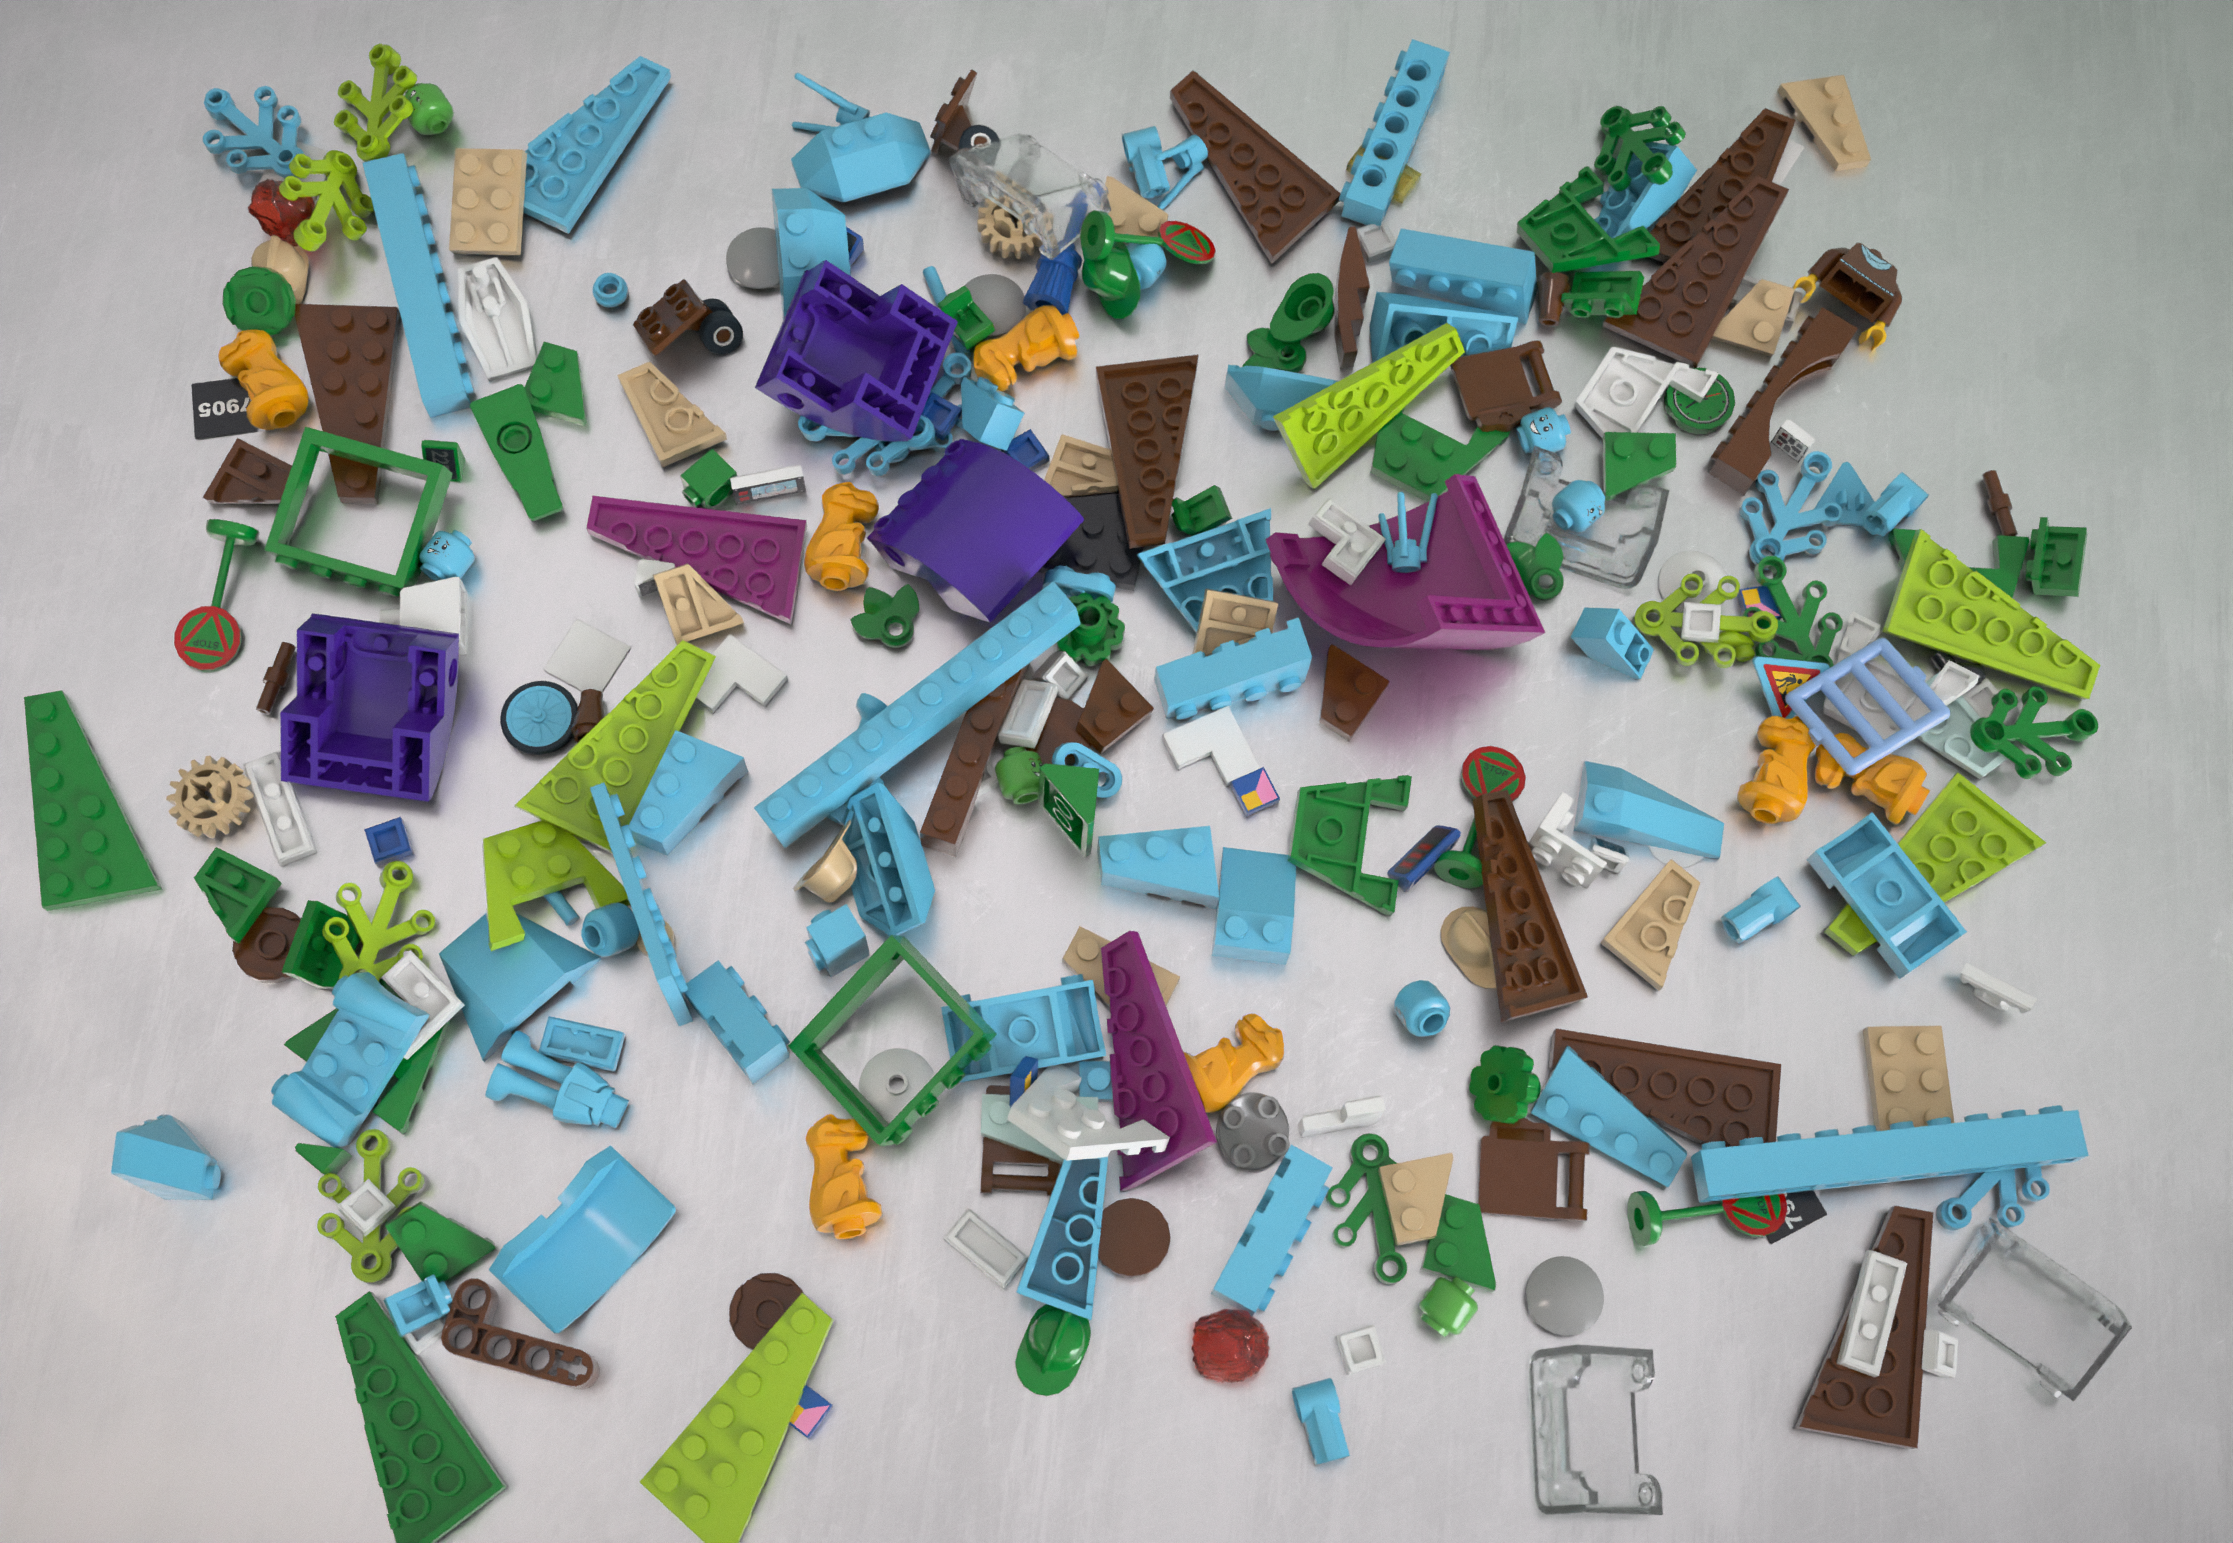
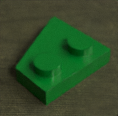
M544 341L524 388L534 412L585 426L587 418L583 401V384L580 376L581 367L576 350Z
M1605 432L1603 435V493L1605 501L1612 500L1616 495L1631 488L1636 489L1645 485L1653 478L1665 476L1676 468V433Z
M218 847L213 850L194 877L199 888L209 900L208 903L224 925L226 933L238 944L282 884L277 877Z
M1445 1194L1435 1238L1428 1239L1420 1270L1451 1280L1457 1276L1470 1286L1493 1292L1496 1288V1281L1480 1205Z
M421 1201L385 1223L386 1229L421 1281L434 1274L437 1282H445L496 1249L494 1242L489 1238H483L465 1228V1225L441 1215L436 1209Z

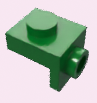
M962 286L955 292L949 293L937 305L940 310L958 321L953 335L966 350H969L995 332L992 321L975 304L970 290L966 286Z
M1216 485L1186 501L1178 497L1173 499L1172 507L1174 512L1171 514L1172 520L1179 531L1191 536L1214 529L1232 519L1221 488Z

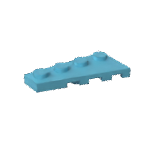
M1569 1045L1566 1046L1532 1107L1531 1114L1583 1142L1590 1143L1592 1147L1669 1188L1687 1157V1151L1653 1120L1647 1118L1624 1094L1619 1093L1597 1070L1582 1060L1578 1053Z

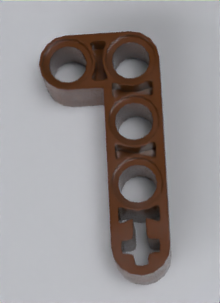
M472 1278L459 1285L441 1335L442 1344L448 1352L467 1360L577 1390L590 1388L596 1383L600 1368L593 1356L576 1348L492 1326L499 1302L497 1291L480 1279ZM478 1289H484L486 1298L483 1305L479 1308L471 1309L468 1304L471 1293ZM470 1328L472 1331L470 1344L462 1349H458L455 1344L457 1333L461 1329ZM508 1338L511 1344L510 1352L506 1357L496 1359L493 1354L494 1345L500 1339ZM547 1349L549 1353L547 1365L542 1369L534 1370L531 1365L533 1354L537 1350ZM561 1360L575 1366L579 1365L582 1360V1365L587 1367L585 1375L578 1374L575 1380L573 1373L560 1368Z

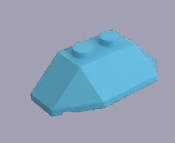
M882 113L820 131L791 159V163L800 188H807L822 197L847 202L909 184L924 160L929 157L931 151L920 122L890 113Z
M807 188L772 189L771 191L783 320L804 271L810 270L824 260H827L851 276L845 215Z
M1228 365L1225 389L1252 424L1260 425L1266 430L1276 431L1279 429L1273 416L1338 381L1267 367Z
M877 783L849 798L847 808L850 810L844 825L848 820H851V823L842 840L857 862V874L851 889L859 916L884 931L887 935L898 936L925 923L935 893V887L914 820L882 783Z

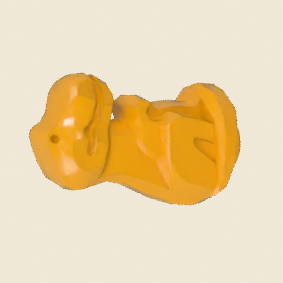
M1041 306L1035 309L1005 335L996 339L985 340L975 347L974 371L977 378H985L990 383L997 385V390L1005 391L1009 385L1013 386L1016 383L1017 374L1013 367L1021 363L1026 372H1031L1036 366H1046L1057 357L1070 361L1077 357L1075 340L1080 338L1075 322L1069 313L1061 315L1054 306Z
M255 329L240 331L233 342L221 347L219 350L220 366L229 375L238 377L241 386L248 392L251 402L247 406L246 412L251 425L266 431L286 428L295 423L306 412L309 399L306 386L287 365L278 359L275 343L268 333Z
M851 482L839 483L826 489L822 495L824 515L807 546L804 558L806 573L813 580L820 582L824 588L834 591L855 587L866 581L869 567L861 558V543L865 540L866 530L861 523H870L875 519L879 511V503L873 493L859 490Z
M1771 716L1760 723L1757 732L1758 740L1762 746L1771 749L1760 753L1757 761L1759 768L1754 775L1753 781L1746 782L1739 787L1737 800L1740 806L1750 812L1753 818L1766 824L1790 822L1797 819L1803 812L1807 801L1806 763L1808 756L1816 745L1808 734L1809 728L1798 716L1791 719Z
M1838 733L1834 735L1853 758L1868 750L1849 734ZM1822 744L1816 748L1817 765L1814 778L1819 785H1826L1827 788L1834 789L1839 786L1844 776L1851 777L1854 780L1851 786L1852 794L1855 796L1864 795L1869 802L1884 808L1887 820L1895 825L1899 824L1906 811L1916 815L1930 792L1929 789L1921 786L1927 776L1926 771L1921 764L1912 759L1888 754L1856 775H1848Z
M1248 1014L1243 1016L1242 1020L1239 1019L1235 1025V1036L1241 1042V1045L1234 1047L1229 1038L1223 1037L1216 1047H1211L1196 1056L1183 1052L1206 1113H1213L1223 1109L1237 1096L1248 1081L1258 1073L1272 1071L1280 1066L1284 1059V1042L1280 1029L1272 1028L1256 1014Z
M828 1114L808 1130L805 1139L806 1145L814 1158V1174L809 1199L811 1222L817 1231L823 1233L834 1232L836 1239H849L860 1236L866 1232V1226L877 1222L882 1216L881 1204L872 1198H868L867 1188L861 1177L865 1168L864 1163L858 1158L852 1160L848 1158V1152L862 1150L867 1145L869 1138L868 1133L855 1119H839L832 1114Z

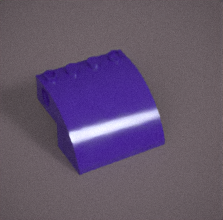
M824 260L812 269L804 271L755 388L793 412L836 431L880 441H909L912 439L958 321L903 284L880 296L841 269Z
M959 439L945 449V455L936 465L930 466L922 473V480L912 490L900 496L897 502L898 505L890 514L881 517L875 523L874 530L867 539L892 569L927 579L951 610L991 623L1085 519L1058 491L1019 461L990 446Z
M312 613L311 617L297 629V696L280 712L281 781L429 802L434 794L443 768L453 725L458 684L459 633Z

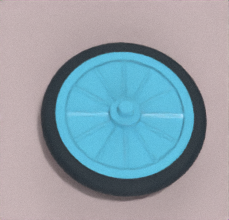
M550 681L530 682L517 688L506 699L500 715L501 729L507 741L516 749L533 755L548 754L563 747L573 737L571 728L578 706L572 694L561 685Z

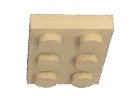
M455 148L449 251L453 254L521 255L527 153L523 149Z
M1879 1026L1863 1029L1873 1120L1876 1131L1890 1130L1889 1125L1905 1121H1913L1914 1127L1927 1126L1928 1120L1950 1117L1951 1123H1954L1942 1026Z

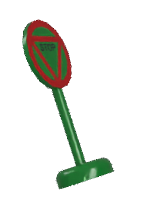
M1093 210L1085 217L1081 227V248L1083 254L1090 260L1099 261L1106 258L1111 252L1114 242L1157 244L1158 246H1164L1174 256L1194 264L1209 263L1213 260L1216 252L1213 242L1206 234L1198 228L1180 221H1167L1163 223L1158 232L1159 237L1115 233L1113 220L1106 212Z
M220 519L207 520V534L213 539L225 542L211 606H201L189 611L179 621L174 633V646L179 657L187 665L201 671L216 670L226 666L236 657L241 646L242 631L239 624L228 611L221 609V603L234 545H254L258 541L260 532L253 527L237 522Z
M1494 746L1477 748L1469 753L1462 764L1461 770L1464 788L1474 799L1482 794L1508 790L1513 802L1518 799L1525 788L1526 775L1522 764L1515 755L1503 748ZM1475 817L1473 818L1463 850L1443 852L1436 860L1434 870L1440 878L1461 888L1472 889L1483 885L1482 863L1478 858L1471 855L1477 838Z
M1637 1191L1631 1193L1627 1205L1630 1230L1636 1242L1641 1246L1653 1245L1659 1241L1663 1228L1662 1221L1724 1213L1727 1221L1736 1230L1748 1236L1764 1237L1775 1233L1785 1221L1788 1211L1784 1194L1720 1200L1718 1204L1661 1211L1658 1202L1652 1194L1647 1191Z

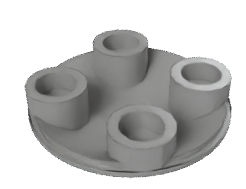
M765 227L748 229L737 235L730 243L726 253V264L737 285L754 289L780 288L774 229Z
M985 274L973 278L964 285L970 290L975 304L994 325L995 332L985 339L999 338L1001 335L1008 333L1023 319L1026 312V306L1023 304L1025 296L1021 288L1013 280L1002 275Z
M1254 1092L1238 1095L1222 1109L1218 1117L1216 1126L1218 1145L1223 1155L1239 1168L1246 1170L1264 1169L1275 1163L1289 1149L1288 1120L1278 1100L1272 1096Z
M1558 1256L1542 1262L1534 1269L1527 1283L1526 1301L1529 1315L1535 1322L1554 1334L1570 1336L1582 1333L1595 1324L1603 1309L1604 1293L1602 1284L1592 1268L1576 1258Z

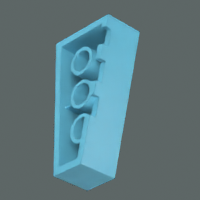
M1299 617L1286 621L1288 628L1272 634L1269 628L1255 632L1256 637H1253L1247 643L1240 645L1232 640L1220 644L1219 647L1212 651L1210 656L1206 657L1205 653L1200 651L1157 666L1154 682L1166 719L1173 717L1179 720L1187 719L1196 715L1199 710L1207 708L1219 710L1230 706L1232 702L1246 698V701H1256L1265 697L1268 692L1279 689L1281 692H1290L1299 688L1305 682L1312 659Z
M1292 1144L1290 1145L1211 1292L1212 1295L1251 1317L1257 1308L1263 1312L1266 1310L1275 1293V1290L1269 1286L1276 1274L1283 1277L1292 1261L1293 1256L1287 1252L1294 1239L1301 1243L1311 1224V1221L1306 1219L1312 1206L1319 1208L1329 1190V1187L1324 1184L1333 1167Z

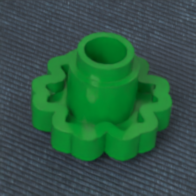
M1088 593L1069 597L1068 599L1077 608L1080 625L1057 642V651H1065L1075 662L1083 659L1088 666L1102 663L1106 658L1109 660L1111 650L1121 648L1125 633V624L1118 619V606L1111 603L1105 596L1098 597L1095 600Z
M1494 1045L1481 1054V1066H1476L1472 1069L1469 1090L1471 1094L1477 1096L1474 1108L1485 1120L1514 1124L1518 1119L1526 1117L1528 1113L1527 1105L1534 1103L1538 1099L1541 1092V1084L1538 1076L1532 1072L1534 1066L1533 1059L1523 1049Z

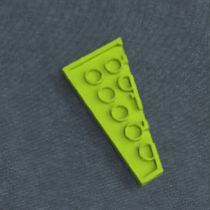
M1446 323L1273 416L1307 485L1313 489L1318 487L1465 352L1456 328Z
M1922 529L1915 531L1882 632L2080 699H2090L2100 664L2067 639H2062L2046 627L2047 624L2038 617H2033L2021 608V604L1979 572L1971 570L1959 561L1957 556L1950 550L1942 548L1930 539L1931 536Z
M682 640L514 807L612 853L590 787L605 783L610 796L617 793L625 815L619 817L622 826L627 824L629 826L675 730L680 731L716 656Z
M1957 772L1897 844L1942 901L1946 903L2042 847L2046 842ZM1848 903L1824 931L1852 956L1878 942Z
M802 1293L640 1480V1483L704 1543H739L789 1428L788 1425L795 1408L802 1397L805 1384L813 1366H815L834 1321L805 1293Z

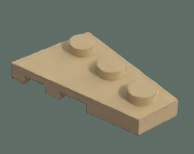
M1844 75L1780 84L1777 92L1783 100L1788 99L1795 109V117L1800 123L1804 122L1815 136L1813 142L1834 171L1868 166L1871 157Z

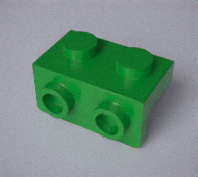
M1641 271L1575 272L1571 293H1562L1561 301L1571 315L1579 318H1588L1591 315H1606L1612 318H1619L1623 315H1636L1645 277Z
M2040 517L2039 528L2032 529L2030 547L2031 550H2035L2034 560H2028L2026 565V581H2032L2034 595L2079 597L2088 535L2086 527L2049 526L2048 517Z
M308 900L281 972L316 988L333 989L339 981V975L344 967L332 943L324 938L322 931L329 919L334 917L344 919L349 926L346 938L355 952L361 940L349 916L319 901ZM329 926L331 934L335 936L342 935L340 926Z

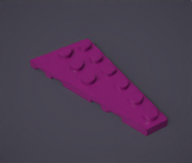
M592 496L586 527L588 534L645 560L674 563L676 567L689 564L715 591L792 624L807 531L806 520Z
M1128 931L1101 948L1104 992L1109 996L1111 1018L1107 1019V1030L1113 1036L1114 1054L1109 1055L1114 1115L1119 1118L1120 1129L1140 1120H1145L1170 1137L1166 1150L1163 1152L1154 1153L1152 1147H1142L1139 1154L1126 1155L1122 1151L1117 1150V1155H1122L1124 1176L1119 1177L1120 1191H1129L1217 1142L1141 938L1136 931Z

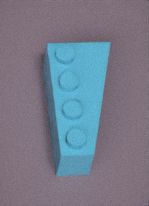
M1401 228L1389 261L1392 282L1466 306L1518 316L1517 322L1527 324L1537 293L1535 252Z
M1108 1157L1063 1160L1016 1293L1092 1320Z

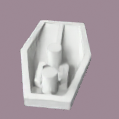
M494 257L458 268L459 323L488 380H494L533 368L537 356L528 303L499 259Z

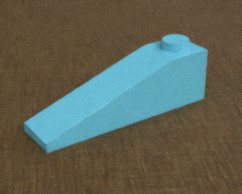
M162 1114L157 1116V1120L149 1119L144 1121V1125H133L116 1132L111 1174L165 1200L213 1199V1190L217 1189L220 1183V1168L217 1165V1160L182 1121L170 1114Z

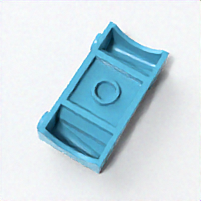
M1873 812L1831 842L1817 849L1806 859L1829 889L1833 886L1838 889L1881 946L1876 950L1899 979L1967 932Z
M369 972L354 973L350 977L346 975L336 983L332 990V995L335 996L333 1006L339 1010L303 1069L290 1075H282L271 1089V1093L274 1095L272 1099L273 1106L335 1148L350 1145L430 1015L426 1011L412 1006L390 993Z
M1083 974L1062 977L1060 978V986L977 1001H971L970 994L962 995V998L997 1035L989 1042L992 1047L988 1053L976 1062L972 1060L963 1070L965 1076L960 1082L1013 1073L1025 1056L1037 1058L1038 1068L1107 1056L1099 1021L1093 980L1084 981ZM944 1006L941 1009L951 1059L974 1033L949 1006Z

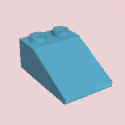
M1223 847L1212 956L1286 965L1291 953L1296 865L1288 861V855Z

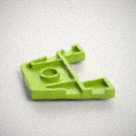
M543 820L483 838L482 851L487 901L488 943L491 951L524 940L525 932L514 911V905L584 883L596 909L611 903L630 905L624 886L574 835Z

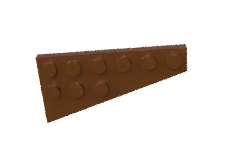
M1194 70L1170 90L1172 103L1191 134L1199 136L1205 143L1208 151L1207 160L1271 264L1339 202L1341 193Z
M1764 108L1740 134L1739 138L1720 155L1713 166L1708 168L1686 191L1668 214L1656 223L1650 234L1660 243L1658 255L1651 256L1650 258L1666 263L1681 247L1699 234L1711 219L1717 217L1728 206V203L1755 177L1760 176L1772 182L1796 120Z
M1760 176L1755 177L1728 203V206L1717 217L1711 219L1699 234L1691 241L1689 240L1651 276V279L1642 287L1636 315H1623L1619 318L1607 317L1603 321L1602 327L1697 368L1776 218L1789 189Z
M295 304L294 315L322 431L385 449L401 316L398 307ZM328 454L340 501L342 503L378 504L382 469Z
M1199 354L1096 366V380L1129 549L1165 544Z
M1508 790L1482 794L1472 801L1479 855L1482 863V879L1501 1022L1569 1005L1588 998Z
M1557 1028L1553 1031L1549 1069L1553 1070L1566 1046L1569 1045L1578 1053L1582 1060L1597 1070L1619 1093L1624 1094L1647 1118L1700 1145L1724 1141L1726 1147L1740 1146V1140L1754 1137H1762L1763 1143L1776 1142L1781 1064Z
M1896 1205L1891 1207L1873 1246V1251L1907 1263L1879 1376L1873 1377L1837 1364L1855 1294L1854 1290L1795 1428L1909 1449L1918 1448L1923 1376L1922 1356L1924 1330H1926L1934 1212Z

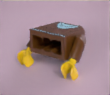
M1856 243L1850 250L1846 247L1827 250L1808 270L1809 276L1800 277L1792 286L1794 289L1802 288L1806 291V295L1800 302L1805 303L1815 291V283L1819 282L1821 288L1872 323L1875 321L1874 326L1859 336V344L1864 343L1870 335L1873 337L1874 345L1871 347V350L1885 342L1886 332L1884 328L1890 326L1902 303V295L1896 282L1898 271L1896 267L1883 259L1878 250L1869 249L1861 243Z

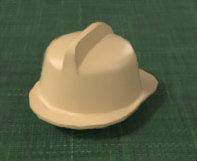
M272 235L271 240L261 243L254 250L251 257V266L268 267L282 274L292 287L296 304H301L306 290L309 268L308 256L296 244L287 243L278 236Z
M848 820L824 855L800 878L793 888L794 891L805 887L826 902L831 903L838 899L853 884L857 874V862L842 840L851 820Z
M1474 906L1461 907L1452 911L1444 919L1441 927V941L1446 951L1473 984L1482 988H1497L1487 912Z

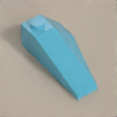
M1656 142L1645 143L1653 154L1663 153L1671 162L1673 174L1666 183L1662 185L1650 183L1641 171L1643 163L1633 153L1627 170L1631 177L1630 185L1620 192L1615 191L1609 185L1608 191L1601 195L1599 202L1603 206L1600 215L1594 220L1611 238L1620 236L1640 226L1648 228L1681 197L1697 169L1678 146Z
M1376 292L1370 320L1372 363L1446 323L1457 329L1465 350L1460 357L1511 348L1518 316L1417 296Z
M1584 761L1574 831L1713 859L1720 858L1724 830L1723 822L1622 768Z

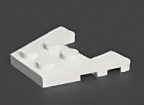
M1612 346L1579 395L1574 407L1602 439L1605 432H1638L1668 385L1701 403L1719 373L1709 369L1705 371L1689 368L1688 364L1680 362L1672 364L1655 360V356Z
M1852 611L1848 619V626L1842 640L1837 663L1874 642L1881 633V625ZM1874 660L1864 664L1913 721L1931 712L1897 672ZM1949 660L1930 685V688L1947 706L1973 688L1978 682L1979 675ZM1851 672L1834 682L1884 740L1901 730ZM1826 697L1823 714L1855 730Z
M1062 1064L1049 1066L1011 1106L1007 1120L1066 1161L1108 1157L1110 1150H1120L1126 1155L1139 1154L1142 1147H1152L1154 1153L1163 1152L1166 1150L1170 1137L1145 1120H1140L1118 1129L1106 1121V1117L1101 1112L1089 1109L1078 1102L1073 1092L1078 1091L1082 1078Z

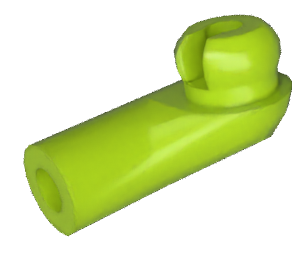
M1738 631L1719 632L1718 640L1721 644H1727L1734 648L1736 659L1739 662L1753 659L1755 656L1753 649L1755 644L1750 637Z

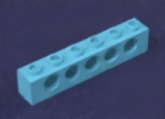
M1412 39L1407 52L1401 50L1395 66V70L1399 72L1396 77L1390 76L1384 92V96L1388 98L1385 103L1379 102L1373 117V122L1377 124L1374 130L1368 128L1365 134L1362 148L1366 150L1363 156L1357 154L1350 173L1354 175L1352 183L1346 181L1341 191L1339 201L1344 202L1342 217L1365 225L1374 224L1381 226L1445 73L1450 54L1449 51Z

